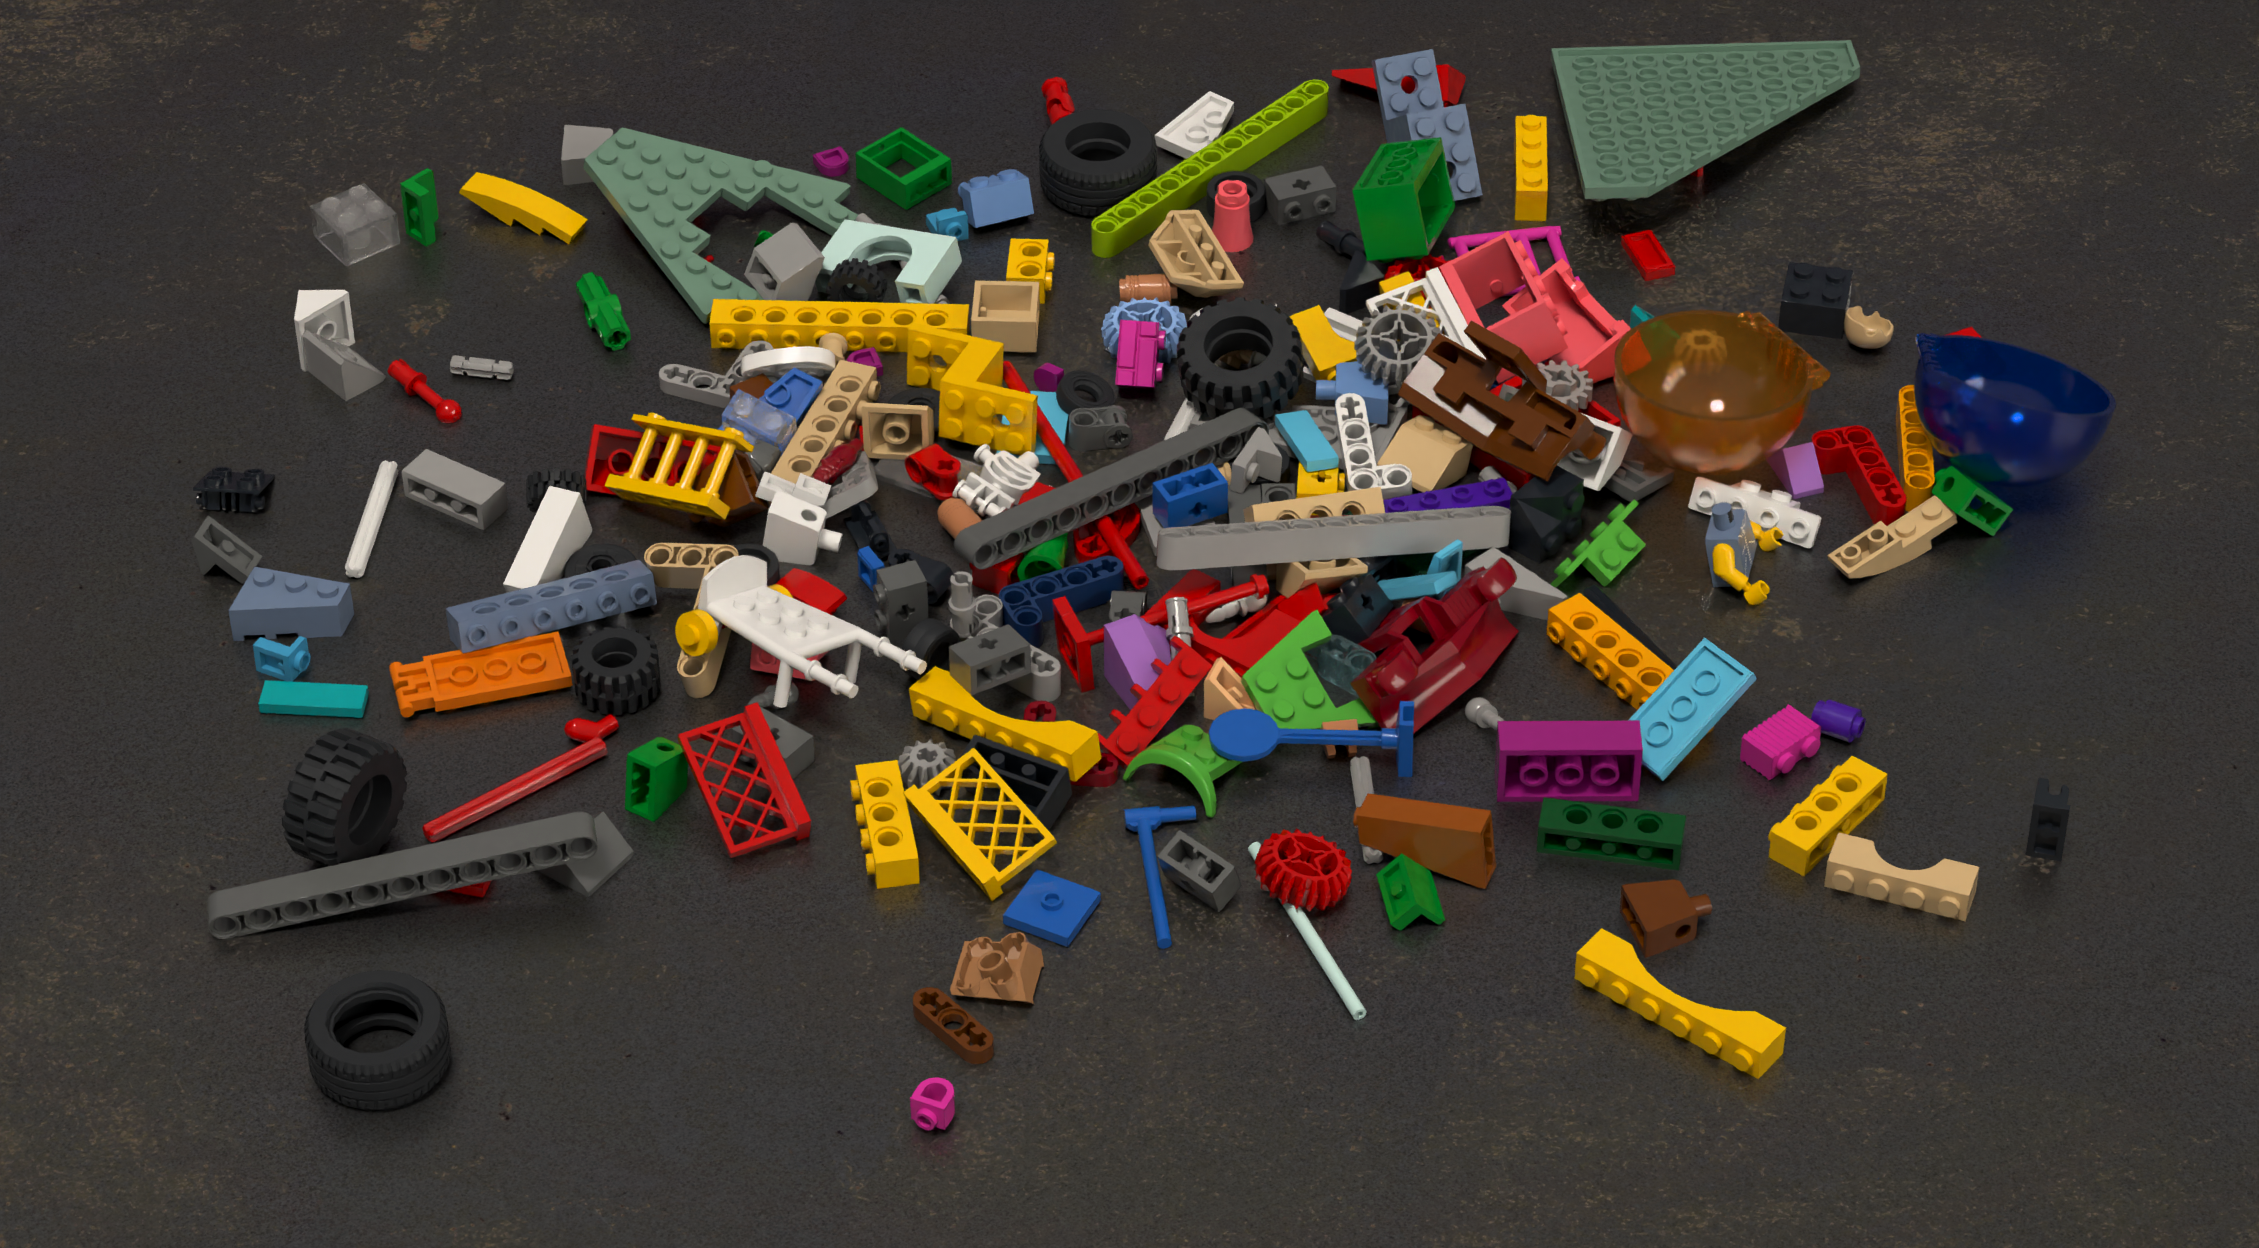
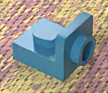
M954 207L926 214V225L931 233L956 237L957 241L969 239L968 215L965 211L958 212Z
M299 636L290 647L262 637L253 644L256 671L284 681L293 682L309 666L311 656L308 651L307 638Z

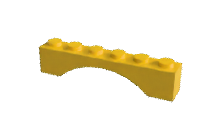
M936 666L909 688L913 716L969 739H972L974 735H978L1067 767L1071 781L1076 782L1102 759L1098 732L1071 720L1033 722L998 714L975 700L950 675V672Z
M1603 928L1576 953L1574 977L1576 980L1606 995L1616 1003L1637 1012L1645 1019L1668 1029L1676 1036L1697 1045L1707 1053L1719 1057L1740 1071H1744L1759 1079L1783 1054L1786 1033L1784 1026L1756 1011L1717 1009L1695 1003L1675 994L1661 985L1646 971L1637 958L1632 944Z

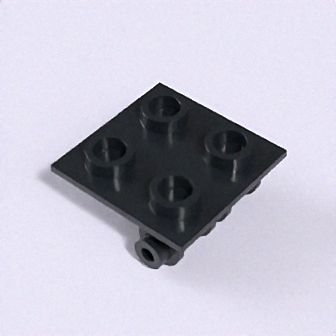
M228 467L213 468L193 487V491H202V493H197L196 505L202 506L203 510L222 509L227 511L229 508L230 492L232 511H237L240 507V511L257 512L258 509H264L265 505L264 496H259V494L275 478V474H265V471L262 469H247L244 473L232 472V469Z

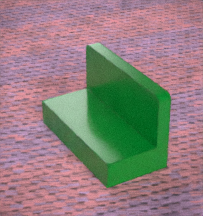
M429 168L400 183L406 234L426 247L436 242L434 222L439 218L434 173Z
M1401 853L1376 874L1391 926L1401 931L1421 914L1438 925L1445 921L1434 880L1428 869Z

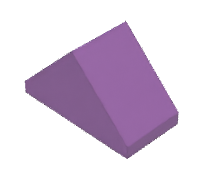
M1813 442L1766 454L1767 462L1793 499L1824 492L1823 480Z

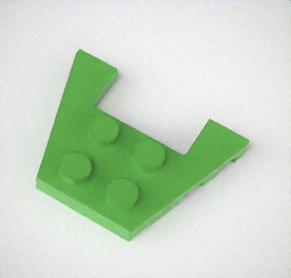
M1318 610L1310 613L1242 676V685L1256 709L1269 715L1276 722L1278 728L1320 729L1322 722L1357 719L1358 727L1367 726L1368 729L1380 727L1361 698L1336 708L1303 652L1329 642L1332 637Z

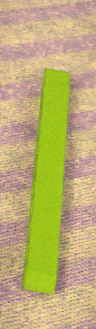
M1317 79L1302 83L1095 218L1091 224L1093 254L1101 258H1109L1119 254L1158 228L1166 219L1169 211L1185 210L1205 197L1207 185L1213 177L1224 172H1243L1328 115V84Z

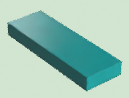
M265 680L258 703L259 712L363 718L369 691L368 685Z

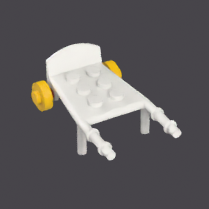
M748 555L734 556L713 568L702 580L698 609L683 613L678 618L675 627L676 638L680 647L691 656H700L711 652L717 645L721 629L728 627L779 659L780 667L773 704L781 708L787 707L793 669L804 673L805 678L809 681L817 680L830 687L831 692L836 695L841 693L849 698H854L858 692V686L853 683L856 682L862 645L874 650V654L878 657L885 656L899 663L900 668L905 671L910 669L918 674H922L927 667V663L916 657L914 651H904L894 646L887 637L879 638L860 627L794 599L790 592L781 585L773 584L767 586V562ZM848 645L843 674L836 675L824 669L817 660H807V658Z

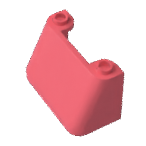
M1563 258L1539 276L1559 314L1558 316H1560L1568 331V334L1563 336L1568 348L1550 358L1554 360L1556 365H1561L1563 360L1567 361V365L1570 367L1578 364L1579 372L1587 370L1589 372L1588 378L1593 379L1594 384L1638 368L1648 360L1633 330L1623 319L1616 321L1593 298L1586 286L1581 281L1579 282L1575 279L1571 272L1572 268ZM1524 287L1504 303L1502 307L1506 314L1510 316L1534 304V301L1528 289Z

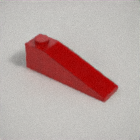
M1449 64L1436 65L1444 107L1455 106L1465 84V75ZM1373 68L1332 70V76L1341 82L1377 92ZM1405 76L1401 81V88L1407 94H1411L1414 91L1415 83L1412 78Z
M597 424L591 427L585 467L588 491L616 495L605 487L609 474L623 476L624 473H628L644 432ZM657 435L640 477L643 481H649L650 478H654L670 437ZM682 441L666 481L668 486H675V483L680 482L695 442ZM708 446L697 475L718 457L721 447Z

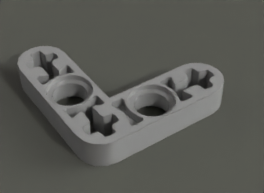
M760 340L749 343L725 376L680 364H668L663 366L658 373L660 389L670 395L731 409L729 387L747 380L739 376L741 374V358L753 353L772 350L773 346L769 342ZM699 385H710L708 388H696Z
M865 451L857 453L855 464L841 475L843 482L830 488L825 504L818 506L827 512L826 519L867 499L878 490L874 467Z

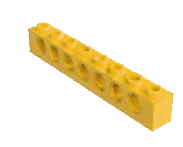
M713 299L709 323L711 348L744 349L749 343L759 340L769 342L773 349L805 346L819 347V340L823 335L837 333L846 339L847 351L874 347L876 352H907L908 328L912 323L965 335L970 334L969 304Z

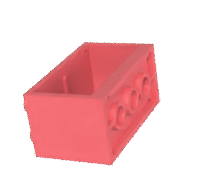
M1509 231L1440 266L1468 325L1473 321L1485 328L1476 309L1525 284L1534 304L1486 329L1520 347L1534 365L1568 348L1563 338L1564 335L1568 334L1560 316H1558L1559 314L1531 259L1528 258L1529 256L1521 240L1514 243ZM1502 368L1496 380L1499 384L1515 376V374Z

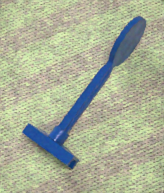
M1400 701L1396 728H1382V731L1278 728L1276 722L1269 715L1261 711L1246 708L1235 709L1219 715L1212 722L1209 729V740L1211 747L1219 755L1229 760L1241 762L1263 758L1269 755L1279 743L1381 746V749H1395L1398 777H1412L1414 701Z

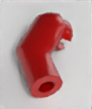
M611 714L598 722L574 718L566 723L564 731L567 737L585 743L595 737L605 738L618 730L619 724Z

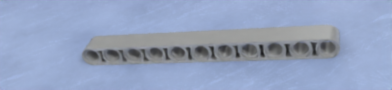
M1480 506L1163 528L1158 531L1156 564L1164 570H1189L1439 552L1457 539L1463 542L1462 550L1500 548L1509 544L1511 511L1501 506Z

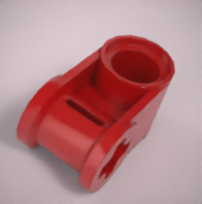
M936 443L905 458V469L915 483L920 484L939 500L945 501L949 498H954L952 494L959 483L958 473L961 470V464L958 459L952 457Z

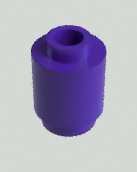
M1830 699L1826 702L1819 700L1811 716V720L1821 726L1822 734L1849 743L1855 737L1860 738L1866 723V719L1862 717L1861 709Z

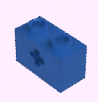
M1213 463L1153 482V514L1164 528L1186 527L1228 513V481Z

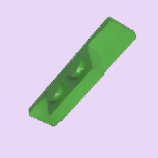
M1635 499L1626 507L1620 503L1607 516L1611 522L1607 525L1602 521L1589 534L1593 540L1589 543L1585 539L1573 550L1572 554L1576 558L1571 561L1567 557L1553 571L1557 577L1550 585L1555 588L1559 586L1580 564L1604 587L1608 585L1646 545L1623 522L1639 503Z

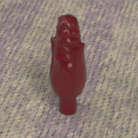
M854 438L848 444H840L834 447L824 459L820 460L821 465L815 471L812 478L826 484L829 482L832 485L839 476L847 472L855 464L857 453L863 448L861 440Z

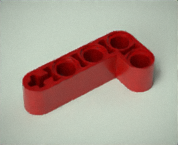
M1853 425L1822 430L1813 434L1811 442L1814 444L1821 474L1846 472L1874 525L1882 521L1888 526L1905 515L1906 494L1875 437L1868 428Z

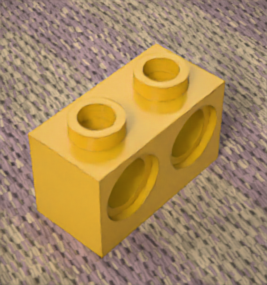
M1010 239L1006 281L1039 282L1040 304H1045L1046 291H1052V272L1048 271H1054L1055 254L1054 252H1049L1048 240Z

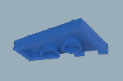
M794 367L766 389L762 397L752 405H746L738 412L739 415L727 425L724 423L718 430L724 431L725 427L737 429L744 434L743 438L751 445H756L755 441L759 439L777 447L782 452L822 390L823 382Z

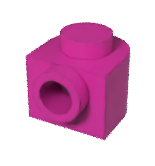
M939 1077L928 1078L918 1085L910 1097L911 1119L920 1128L932 1130L934 1127L945 1130L954 1117V1087L948 1080Z

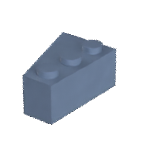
M260 567L253 568L228 610L233 641H244V635H265L268 640L277 639V634L298 633V637L302 636L305 638L342 636L354 616L349 583Z

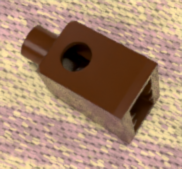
M734 450L719 488V500L730 507L726 519L687 512L693 522L698 523L706 518L708 522L725 527L769 508L766 500L755 496L759 482L748 455ZM716 459L696 476L693 483L694 491L700 492L701 488L706 487Z
M1673 879L1622 885L1619 911L1646 958L1692 941L1696 937L1698 918L1711 915L1712 905L1707 894L1689 897L1681 881Z

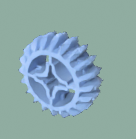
M1144 296L1143 300L1131 298L1128 303L1120 301L1118 307H1111L1110 313L1105 314L1101 336L1105 351L1110 352L1111 358L1116 359L1118 354L1120 320L1159 322L1161 330L1166 331L1165 350H1159L1158 363H1170L1171 358H1177L1179 335L1182 329L1187 327L1185 314L1179 312L1178 306H1170L1169 301L1159 302L1157 297L1153 300H1147Z

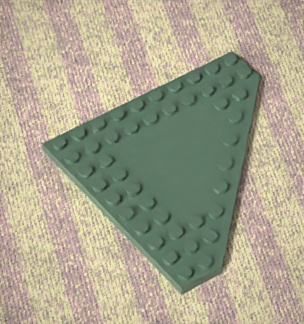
M1851 40L1551 48V62L1584 198L1593 201H1605L1612 198L1632 201L1638 198H1648L1860 78V64Z

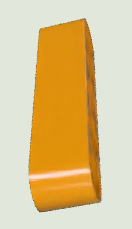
M1906 385L1899 390L1896 411L1900 485L1906 494L1905 510L1908 512L1933 497L1932 489L1935 482L1928 392L1918 385Z

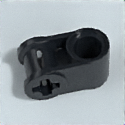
M909 549L892 551L888 556L889 566L905 563L907 559L909 561L916 560L927 580L928 605L936 603L951 585L950 578L952 575L954 576L951 568L941 561L927 558Z

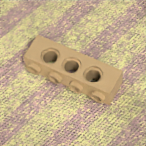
M1381 487L1255 504L1243 509L1245 522L1274 521L1279 520V518L1285 520L1310 518L1312 513L1317 514L1319 517L1342 516L1343 509H1348L1353 515L1385 513Z

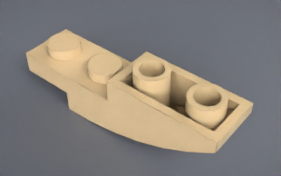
M1934 495L1888 526L1879 521L1827 555L1828 560L1849 579L1863 578L1889 571L1932 549L1931 539L1957 523L1956 513Z

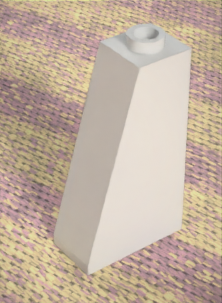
M553 486L548 487L503 583L506 593L562 579L568 559L583 547L592 532L580 493Z

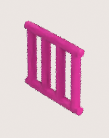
M1560 226L1509 230L1514 243L1521 240L1529 256L1528 258L1531 259L1539 276L1541 272L1529 241L1547 239L1555 263L1563 258L1570 266L1560 240L1562 232ZM1508 231L1451 237L1448 239V245L1450 249H1455L1457 257L1469 252V247H1478ZM1579 276L1575 277L1576 280L1581 281ZM1524 284L1501 297L1514 296L1526 286Z

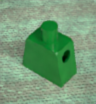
M1954 466L1942 468L1935 474V486L1932 489V493L1956 514L1992 536L1995 535L2013 511L2009 505L1987 488ZM1974 497L1983 503L1980 508L1975 510L1970 507V502Z
M657 737L627 754L625 810L655 822L685 791L687 787L688 762L680 744L664 737Z

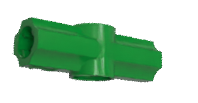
M593 272L583 274L581 279L576 282V292L583 303L585 317L590 329L596 328L604 346L612 348L613 351L623 349L625 344L631 340V335L623 319L617 295L610 294L601 276H596Z

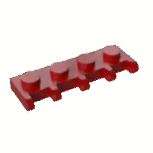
M1174 636L1169 641L1170 645L1178 651L1172 661L1166 665L1161 660L1154 659L1151 667L1160 674L1147 691L1140 685L1134 684L1130 692L1139 699L1126 716L1116 709L1111 711L1109 717L1118 726L1107 739L1098 733L1100 749L1104 753L1113 755L1118 760V764L1125 770L1133 758L1147 747L1212 668L1208 661L1177 636Z

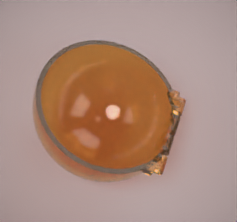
M1691 310L1668 313L1651 318L1627 332L1616 347L1613 385L1622 419L1631 434L1650 454L1661 462L1685 472L1699 475H1727L1757 466L1784 447L1800 427L1808 410L1812 391L1823 387V382L1830 378L1831 373L1816 359H1813L1802 347L1794 343L1781 329L1775 327V324L1761 312L1751 314L1749 311L1737 314L1714 310Z

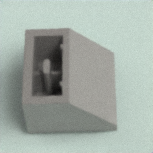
M790 223L754 248L744 275L764 300L808 301L812 295L813 286L819 271L823 267L825 257L797 223Z

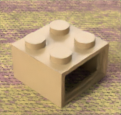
M975 280L971 317L972 336L1004 343V352H1036L1040 315L1039 282Z

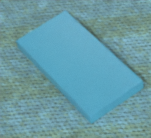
M1704 638L1629 719L1640 720L1643 747L1642 766L1663 781L1756 681L1757 678L1754 673Z

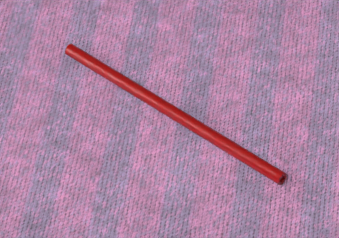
M1003 361V380L1008 388L1031 394L1010 361ZM1037 403L1036 432L1068 483L1083 477L1082 472ZM1107 514L1094 520L1095 526L1114 556L1123 562L1124 571L1136 589L1146 587L1149 583L1147 574L1110 516Z

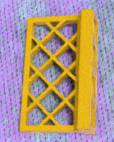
M972 748L920 789L914 784L903 792L912 811L991 901L1003 893L1001 889L1003 884L1057 844L1054 836L975 748ZM974 762L979 765L978 779L962 778L964 769ZM941 787H952L950 800H935L931 794ZM960 787H977L974 801L957 800ZM984 788H999V801H982ZM973 809L970 823H955V810ZM997 810L994 824L977 823L979 811ZM1004 810H1019L1021 813L1019 824H1002ZM993 832L990 846H976L974 844L975 833ZM1000 832L1017 833L1015 846H998ZM1024 833H1039L1044 838L1034 847H1022ZM996 855H1013L1012 863L1001 872H998L994 867Z

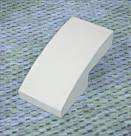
M764 472L755 496L772 502L776 491H780L813 505L821 506L826 502L831 485L800 473L796 484Z

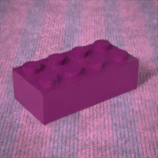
M1640 720L1498 721L1494 772L1497 802H1543L1544 797L1570 801H1638L1643 754Z

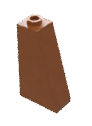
M1369 793L1362 806L1357 807L1355 810L1353 824L1355 828H1358L1360 844L1395 857L1402 853L1427 869L1475 887L1486 889L1496 868L1491 810Z

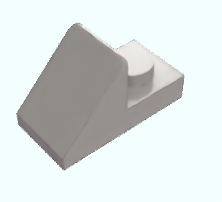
M1260 427L1256 429L1233 462L1230 490L1243 494L1249 483H1254L1258 476L1275 482L1280 481L1282 456L1265 429Z

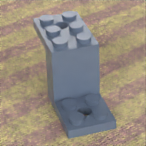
M1433 49L1372 60L1387 143L1441 137L1446 162L1453 168L1450 182L1454 201L1482 196L1466 104L1444 107ZM1405 76L1412 78L1415 83V89L1411 94L1405 93L1401 88V81Z

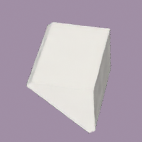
M346 290L298 291L294 322L301 369L306 372L308 369L303 334L306 330L347 346L354 344L355 338L349 292Z

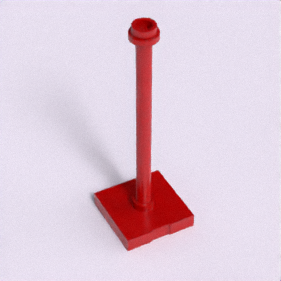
M1264 574L1250 575V582L1190 600L1187 603L1188 615L1252 595L1257 600L1262 599L1264 595L1269 594L1267 579ZM1066 596L1053 599L1057 649L1081 693L1093 690L1095 688L1091 646L1104 642V628L1086 633ZM1167 608L1139 616L1146 623L1153 626L1168 622Z

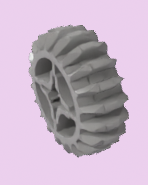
M1400 303L1395 310H1391L1385 305L1383 313L1374 309L1371 318L1364 317L1362 327H1358L1356 340L1354 341L1356 360L1359 364H1362L1364 373L1371 372L1373 381L1382 378L1384 386L1392 381L1395 382L1399 389L1402 382L1407 378L1438 333H1442L1440 328H1436L1434 318L1427 319L1425 310L1416 314L1413 305L1408 310H1402ZM1397 340H1400V352L1397 351Z

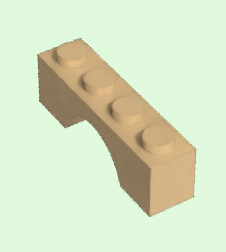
M1838 832L1827 860L1824 887L1966 922L1976 893L1979 867L1944 858L1938 864L1927 869H1901L1884 861L1878 855L1872 840Z

